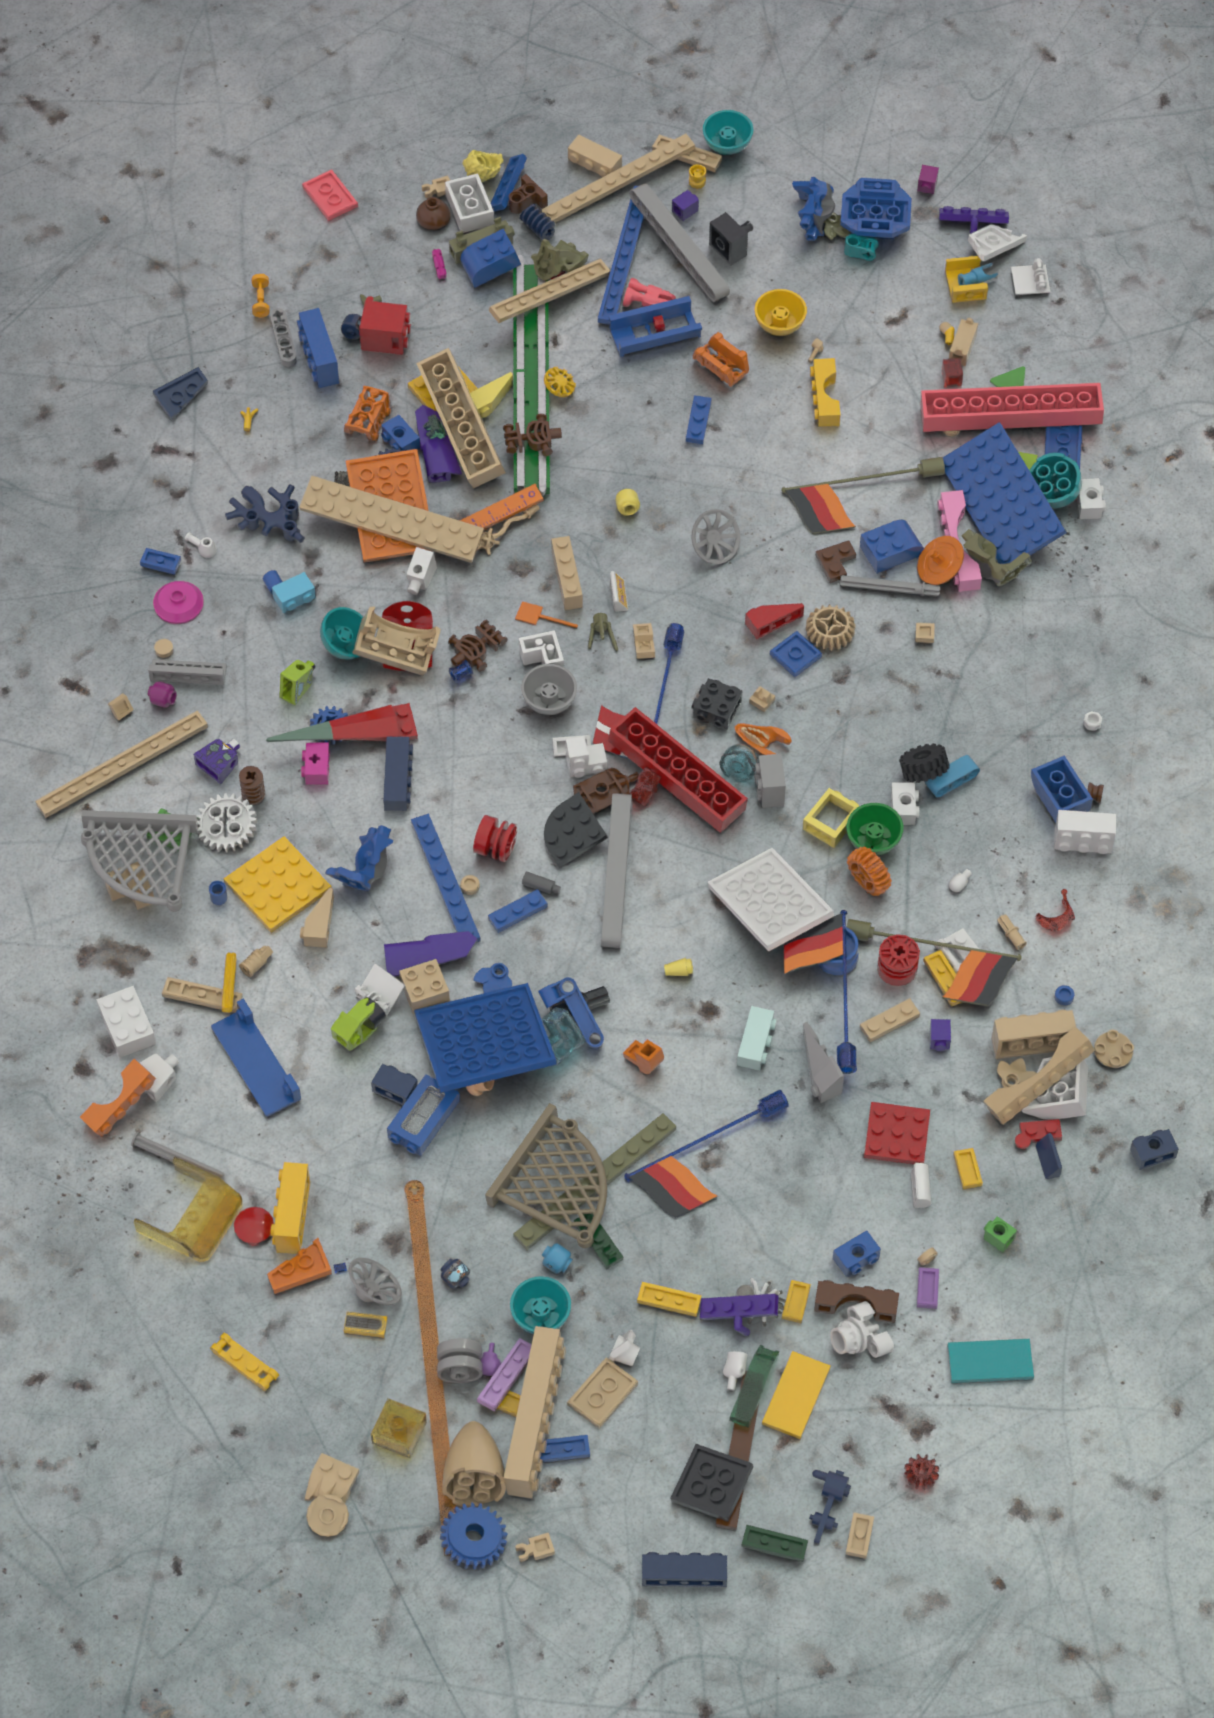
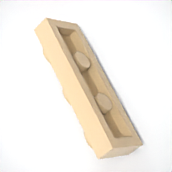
M909 998L861 1023L860 1029L868 1041L872 1042L920 1017V1012Z

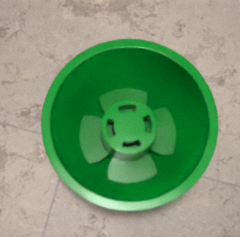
M867 803L857 807L850 814L846 826L848 838L856 849L866 847L875 852L877 856L893 850L900 842L904 830L903 821L897 811L882 803Z

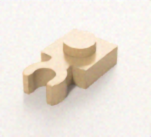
M444 176L434 179L431 185L423 184L422 192L426 191L425 198H430L433 194H437L438 197L446 195L445 182L450 181L449 177Z
M549 1532L528 1538V1545L520 1543L515 1546L516 1551H525V1554L519 1556L520 1562L526 1561L532 1555L534 1560L555 1555Z

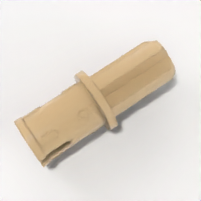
M1006 914L1001 915L997 922L1004 930L1006 938L1011 940L1016 950L1023 949L1027 942L1018 932L1019 928L1013 925Z

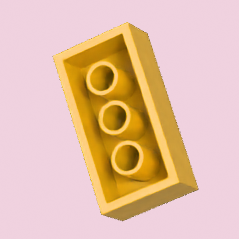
M284 1162L283 1169L279 1170L278 1180L280 1181V1187H277L276 1190L278 1202L277 1206H274L273 1211L275 1224L271 1226L272 1245L276 1246L277 1253L298 1254V1251L302 1249L311 1183L309 1167L305 1163Z

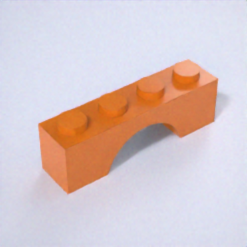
M133 1059L121 1072L123 1089L118 1098L104 1105L92 1103L80 1116L101 1137L112 1130L116 1121L125 1116L129 1107L139 1101L142 1093L150 1089L156 1079L136 1059Z

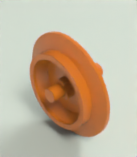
M941 536L925 546L917 563L918 574L924 582L930 585H940L949 581L957 574L964 559V549L960 541L952 536Z

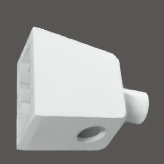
M416 547L407 571L409 583L407 591L409 593L417 595L419 589L427 590L437 569L434 552Z
M153 1054L140 1062L156 1078L152 1087L145 1090L155 1102L159 1101L176 1080L173 1068L179 1064V1061L173 1054L165 1060L158 1054Z

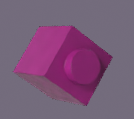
M922 164L917 191L934 194L939 167Z

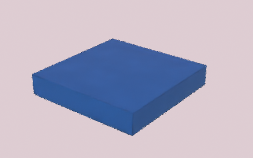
M795 631L770 650V655L794 677L798 676L822 657V653L798 631Z

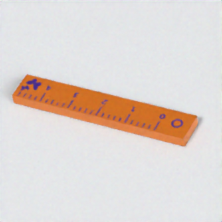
M533 484L459 521L482 527L485 530L544 501L536 484Z

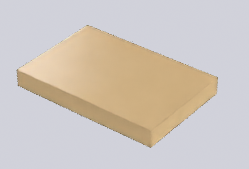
M606 1357L568 1400L567 1405L600 1429L638 1385V1380Z

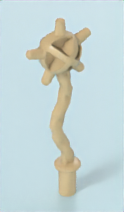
M536 504L524 510L523 515L508 519L498 533L492 534V528L488 532H484L478 549H486L487 555H490V548L494 544H500L495 539L502 536L512 522L526 518L531 519V516L540 509L539 506Z

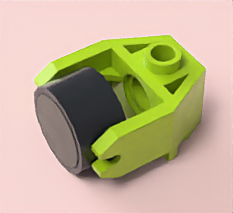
M365 997L347 1014L344 1011L340 1013L338 1019L330 1028L332 1038L351 1051L364 1043L377 1030L378 1026L386 1018V1014L376 1002Z

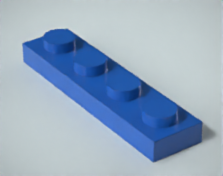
M524 154L510 158L490 203L494 212L507 207L509 194L518 182L520 173L527 160Z

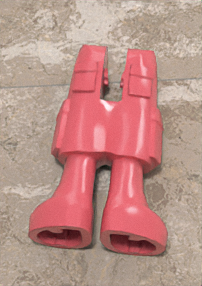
M631 278L622 306L629 307L633 301H639L645 307L674 300L676 296L651 284L645 286L636 278Z

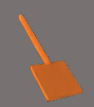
M522 601L515 620L533 625L537 624L539 618H543L567 626L578 627L577 624L542 615L543 607Z

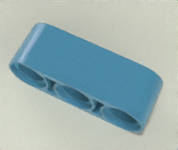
M969 755L962 756L950 763V768L947 769L946 773H942L941 777L937 776L936 779H929L925 782L935 797L945 795L979 774L980 768Z

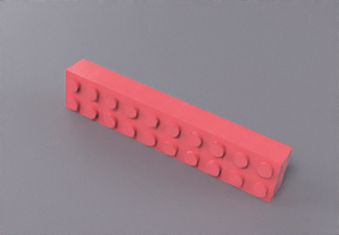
M1100 383L921 390L920 405L923 432L989 429L999 422L1003 428L1103 423L1104 406Z

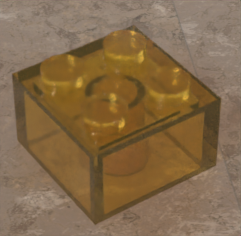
M387 1398L371 1432L372 1444L411 1458L426 1426V1413Z

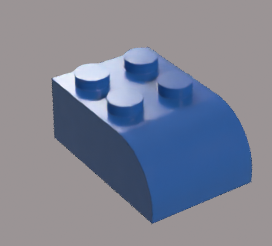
M504 229L469 245L462 252L460 258L462 266L474 288L521 265L517 253Z
M903 519L892 521L862 533L860 537V548L876 574L915 559L924 550L908 522Z
M1065 755L1031 769L1033 786L1055 822L1058 810L1089 812L1091 810L1093 798Z

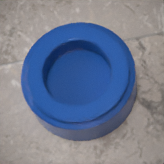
M1062 985L1056 989L1054 998L1058 1004L1066 1006L1073 1002L1075 993L1071 987Z

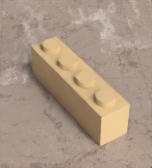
M570 537L552 538V556L564 610L583 608V595Z

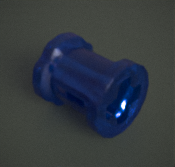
M463 660L462 664L455 668H449V674L453 681L458 683L463 677L473 675V670L468 661Z

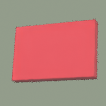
M332 169L302 183V188L328 221L358 207V202Z

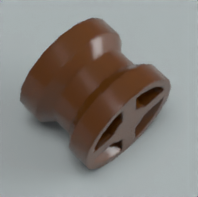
M1089 782L1087 791L1094 801L1101 803L1104 785L1100 784L1097 786Z

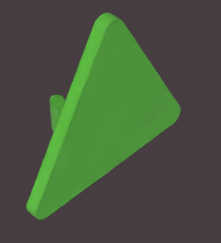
M1022 366L990 379V383L995 387L1024 386L1026 368Z

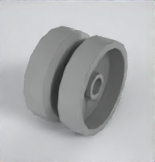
M457 1338L443 1341L438 1345L437 1359L439 1362L437 1364V1376L439 1379L449 1383H469L482 1377V1345L479 1342L471 1339Z

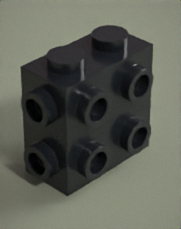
M708 678L706 683L700 687L698 699L695 698L692 703L693 717L699 721L714 724L718 728L728 729L742 702L743 690L735 686L723 684L719 680Z

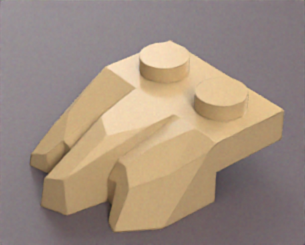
M321 1453L311 1472L305 1501H311L318 1496L330 1494L339 1497L346 1503L351 1494L350 1490L359 1474V1469Z

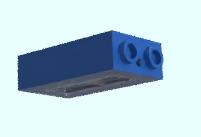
M425 1074L387 1127L389 1140L394 1144L404 1146L412 1154L417 1153L422 1156L460 1102L459 1092L450 1090L440 1093L436 1079Z

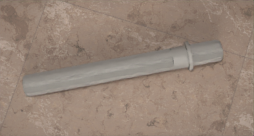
M844 575L840 579V585L844 587L922 595L921 597L924 595H940L939 585L925 584V582L920 584Z

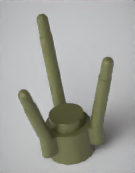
M596 613L593 616V623L590 624L591 631L588 648L592 647L595 630L600 632L601 640H604V631L607 629L614 649L618 651V646L611 629V622H608V616L605 613Z

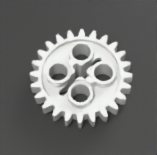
M225 793L224 798H221L218 794L217 800L210 798V804L204 802L205 809L199 808L202 815H197V834L205 846L209 845L211 850L217 847L218 852L224 848L226 853H228L229 848L232 847L233 851H236L237 845L243 848L242 842L249 843L247 837H254L252 831L257 830L255 826L258 823L255 818L257 815L247 799L243 801L242 796L236 799L234 793L228 798L227 793ZM226 808H228V809H227V817H228V821H227V831H228V837H225V835H226V829H225V827H224V825H226V817H225V809H226ZM221 813L219 816L214 817V814ZM234 829H240L238 832H232ZM221 830L219 833L213 834L214 831Z

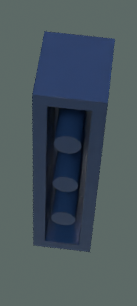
M387 736L383 797L384 811H407V804H411V792H408V788H412V776H409V771L413 770V760H410V755L413 756V744H410L409 737Z
M657 1552L642 1554V1586L727 1587V1555L721 1553L702 1555L697 1552L690 1553L689 1555H680L677 1552H671L668 1555H659Z

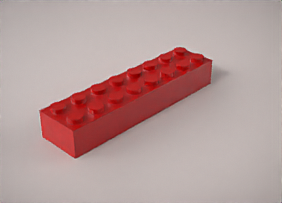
M636 707L610 729L608 742L718 832L721 833L746 810L748 798Z

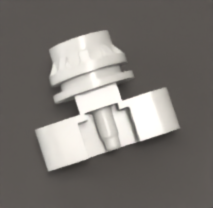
M864 1301L848 1307V1318L841 1321L836 1328L831 1330V1343L839 1354L860 1353L865 1351L866 1347L875 1358L893 1352L894 1343L888 1332L885 1331L878 1334L876 1331L879 1330V1325H872L869 1319L873 1317L875 1312L868 1302Z

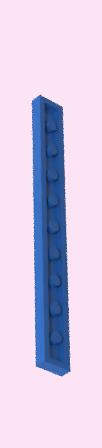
M631 199L598 315V323L610 325L609 315L619 312L644 220L643 214Z

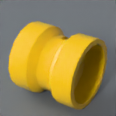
M696 164L689 169V185L692 188L700 189L706 184V168Z

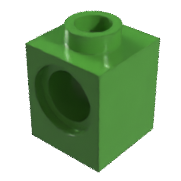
M998 1216L993 1221H988L983 1229L985 1231L984 1240L1001 1252H1004L1014 1241L1017 1232L1014 1227ZM1000 1231L1003 1235H996L994 1232Z

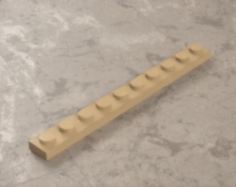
M684 134L541 210L547 217L551 218V221L556 223L693 151L695 144L687 134Z
M197 710L35 801L36 806L44 817L47 818L208 728V724Z

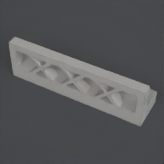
M152 659V665L149 664L148 671L150 681L224 685L227 664Z

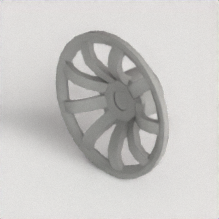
M719 509L708 510L702 513L693 525L692 545L697 555L707 563H725L738 550L740 544L739 526L728 512ZM710 514H716V519L713 525H711V521L708 517V515ZM721 515L729 519L724 525L718 528L719 523L721 521ZM702 519L706 523L705 529L698 528ZM731 524L733 525L734 534H722ZM696 532L700 533V542L696 543ZM726 538H735L734 547L730 546L722 540ZM719 545L726 548L730 552L724 558ZM707 546L705 556L701 553L699 547ZM713 549L718 555V560L710 559Z
M356 1258L350 1263L348 1268L349 1276L356 1287V1294L361 1300L365 1302L374 1301L388 1306L394 1305L400 1300L402 1295L400 1284L395 1276L382 1264L368 1258ZM365 1263L371 1264V1271L369 1276L368 1269ZM356 1264H359L362 1268V1271L354 1266ZM379 1268L384 1273L375 1280L376 1271ZM353 1272L357 1273L360 1279L355 1280ZM387 1277H389L392 1280V1282L390 1283H384L380 1285V1283ZM394 1288L396 1290V1294L386 1289ZM386 1295H390L393 1300L387 1301ZM380 1296L381 1300L376 1299L375 1297Z

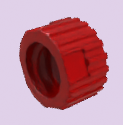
M662 315L653 317L655 331H665Z

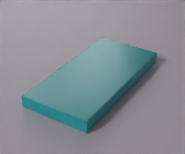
M1030 1338L948 1342L947 1344L951 1383L1034 1379Z

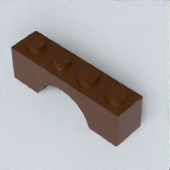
M830 1280L818 1281L814 1311L835 1314L839 1307L846 1303L866 1301L875 1312L873 1314L875 1321L895 1323L899 1293L891 1289L878 1290L871 1286L858 1287L850 1283L837 1284Z

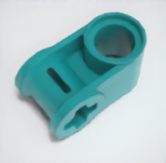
M849 234L845 239L844 253L849 257L872 261L876 257L875 250L878 248L879 242L872 237Z

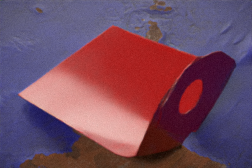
M397 602L382 612L383 619L402 626L424 630L433 628L432 612L417 602ZM403 606H411L413 610L404 612L401 608ZM404 619H410L411 622L405 623ZM413 640L411 650H413L416 640ZM432 654L430 656L428 668L432 667ZM383 663V668L406 671Z

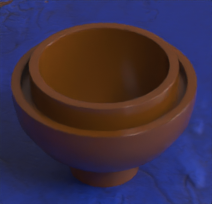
M430 197L423 201L416 211L417 222L427 229L442 228L449 222L451 217L448 205L435 197Z

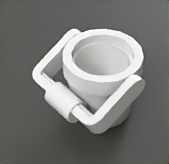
M629 1330L622 1336H618L608 1358L609 1360L633 1366L640 1347L633 1343L636 1334L632 1330Z

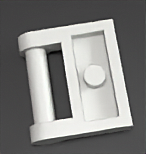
M963 928L937 941L979 949ZM934 945L938 951L941 950L957 974L962 963L958 962L948 947ZM953 949L962 962L970 953V951Z

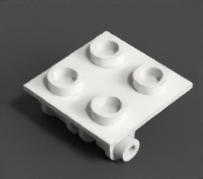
M1040 258L1035 259L1033 265L1011 267L1015 295L1050 293L1046 264L1043 265V261Z
M375 963L362 986L358 985L354 991L356 992V997L360 1000L368 997L376 1002L383 1009L387 1017L405 985Z

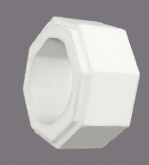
M1091 711L1085 714L1083 725L1087 730L1095 731L1101 727L1102 717L1099 713Z

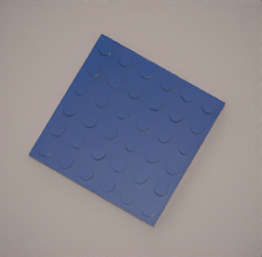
M528 983L414 1010L440 1093L557 1065L554 1052Z

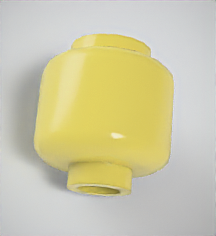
M623 489L617 493L615 502L618 511L622 515L630 516L640 509L638 494L634 490Z

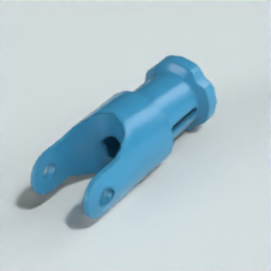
M993 263L974 268L969 273L959 274L957 278L959 286L979 284L995 278L998 273L992 275L984 273V269L993 265Z

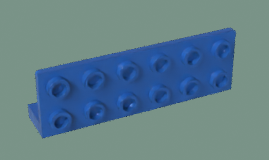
M243 998L237 1001L238 1010H236V1013L212 1024L211 1029L261 1110L268 1117L301 1100L300 1088L291 1073L287 1075L255 1025L253 1013Z

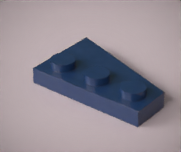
M197 367L153 390V396L172 421L208 384V380L200 368Z

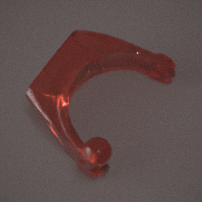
M1066 889L1061 890L1063 895L1062 904L1066 908L1062 915L1045 917L1037 913L1035 916L1038 923L1047 930L1059 931V929L1066 927L1070 920H1075L1074 912L1067 900L1068 891Z

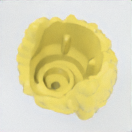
M472 150L467 158L463 160L462 164L465 167L467 176L478 174L481 182H485L497 175L500 171L501 163H503L502 154H489Z

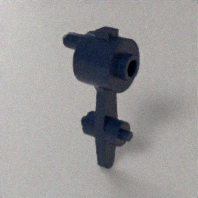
M820 1470L812 1472L814 1478L825 1481L821 1496L828 1498L823 1514L815 1512L814 1515L810 1514L809 1517L812 1520V1524L818 1526L814 1543L820 1544L824 1529L832 1531L833 1527H838V1523L835 1522L836 1518L829 1516L833 1502L835 1500L842 1503L843 1498L848 1497L851 1485L848 1484L849 1477L844 1476V1472L836 1470V1473L832 1471L826 1473Z

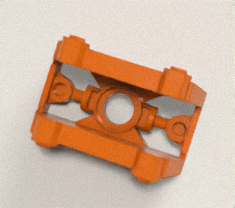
M719 332L710 338L708 344L698 347L692 355L694 360L696 359L701 363V366L708 368L720 377L721 381L728 383L730 387L749 372L747 352L737 349L725 340L722 333ZM709 348L716 351L718 356L710 355ZM733 368H738V369H740L742 372H741V373H739V372H737V371L733 372L732 370H733Z
M363 386L359 399L352 413L349 414L347 423L344 425V432L353 434L354 431L365 433L369 440L377 441L381 425L386 416H389L391 413L389 393L374 387ZM379 395H381V400L375 402L374 398H377ZM365 407L371 408L368 412L363 411ZM368 418L370 423L367 429L363 428V422Z

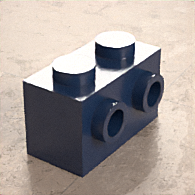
M383 1063L371 1082L372 1092L401 1105H404L418 1085V1080L412 1074H405L398 1071L396 1067L392 1065L387 1066Z

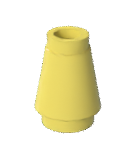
M685 957L664 965L666 976H689V974H693L691 958L686 959Z

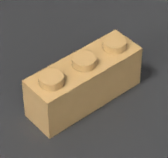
M578 135L568 147V159L571 162L577 163L587 170L599 174L601 177L622 167V155L581 135Z

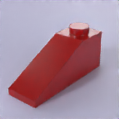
M803 603L762 605L752 608L745 613V625L757 640L803 617L804 605Z

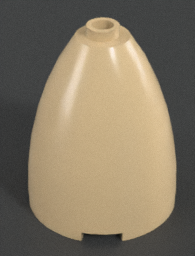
M471 1421L465 1424L454 1438L446 1457L442 1491L457 1506L462 1507L465 1503L468 1508L471 1502H473L475 1507H478L480 1503L483 1507V1503L494 1500L498 1502L506 1491V1484L503 1478L505 1471L500 1451L489 1431L481 1423Z

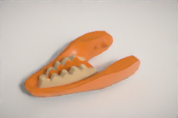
M739 723L735 726L738 736L759 755L776 754L766 749L774 741H779L786 745H790L792 742L789 734L777 727L755 726L745 723Z

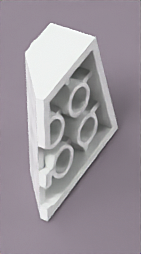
M1052 1057L1042 1059L1037 1073L1047 1065ZM1085 1060L1080 1062L1073 1070L1069 1071L1021 1111L1044 1120L1086 1115L1088 1065Z

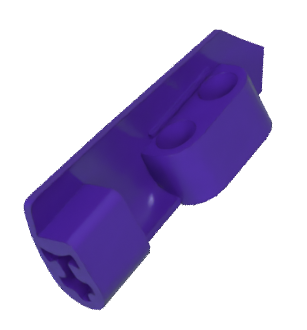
M425 405L420 406L415 411L428 481L432 483L450 481L451 474L462 475L450 439L439 413Z
M469 931L429 935L424 940L384 944L386 970L393 977L400 976V970L434 959L437 960L439 965L467 957L477 938Z

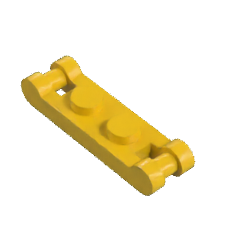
M224 1332L219 1337L220 1340L217 1343H213L210 1347V1350L263 1391H267L270 1387L269 1384L280 1376L275 1369L267 1366ZM226 1345L229 1347L227 1352L223 1350ZM263 1373L266 1375L264 1378H260Z

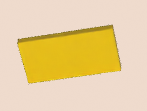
M792 1351L762 1420V1425L801 1439L831 1365Z

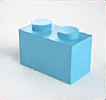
M305 572L272 587L273 598L283 613L292 611L296 607L309 603L316 598L315 587Z

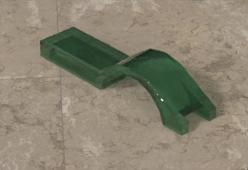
M763 1345L759 1346L750 1363L744 1384L733 1407L729 1421L749 1428L762 1397L773 1364L776 1363L780 1351L764 1348Z

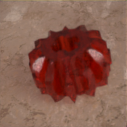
M918 1453L916 1459L910 1457L909 1463L905 1464L904 1469L906 1472H904V1477L909 1478V1485L915 1483L916 1490L919 1488V1485L924 1490L927 1489V1484L933 1487L935 1485L934 1480L939 1479V1474L937 1473L939 1472V1466L935 1465V1458L928 1460V1454L921 1458V1455Z

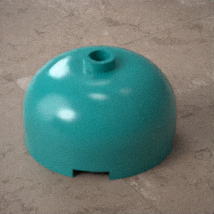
M1049 453L1036 459L1037 462L1033 464L1029 471L1052 509L1062 508L1072 503L1082 488V475L1075 460L1073 461L1062 453Z

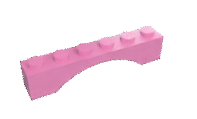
M963 490L941 492L937 505L938 510L942 511L940 518L941 525H945L944 536H952L959 540L957 528L964 517L966 507ZM964 551L961 568L953 577L954 585L958 586L959 592L980 590L982 577L979 564Z

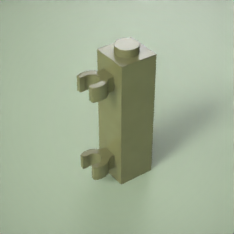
M501 217L494 219L493 225L463 235V231L456 232V238L449 240V253L456 264L461 263V254L469 245L501 229H504L511 244H513L514 229L508 225L506 220L501 221Z

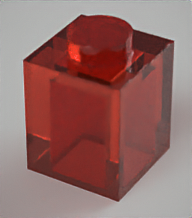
M943 359L941 371L944 387L962 386L963 370L961 359Z

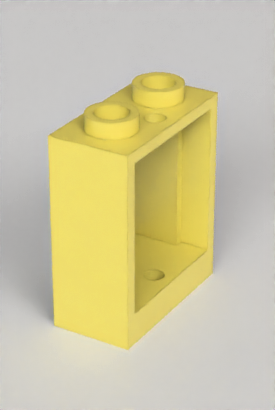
M828 788L803 819V830L835 848L847 833L846 826L850 814L859 805L855 801L844 797L840 792ZM829 801L849 813L836 831L815 819Z

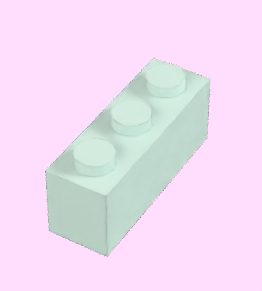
M751 1006L737 1056V1066L760 1071L761 1065L766 1064L768 1053L765 1050L766 1047L771 1046L772 1036H770V1032L775 1030L777 1019H774V1011Z

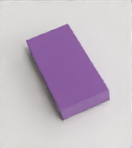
M919 1267L917 1307L937 1309L939 1269Z

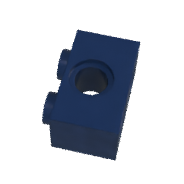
M1169 1129L1164 1131L1157 1130L1145 1137L1138 1136L1132 1141L1130 1148L1139 1170L1175 1159L1179 1150ZM1149 1146H1155L1157 1149H1151Z

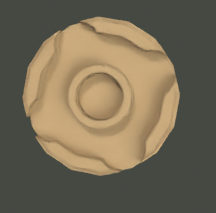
M325 1494L318 1496L311 1502L307 1509L306 1517L308 1525L313 1532L320 1536L330 1537L337 1535L345 1528L348 1523L349 1513L342 1499L335 1495Z

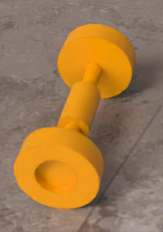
M260 273L253 275L251 279L252 286L258 289L257 301L259 302L252 306V314L259 318L266 317L270 313L269 305L263 303V288L269 285V277Z

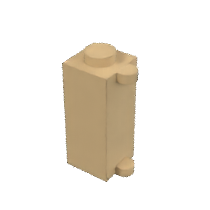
M972 318L961 319L950 349L948 362L966 366L978 330V323L973 322Z

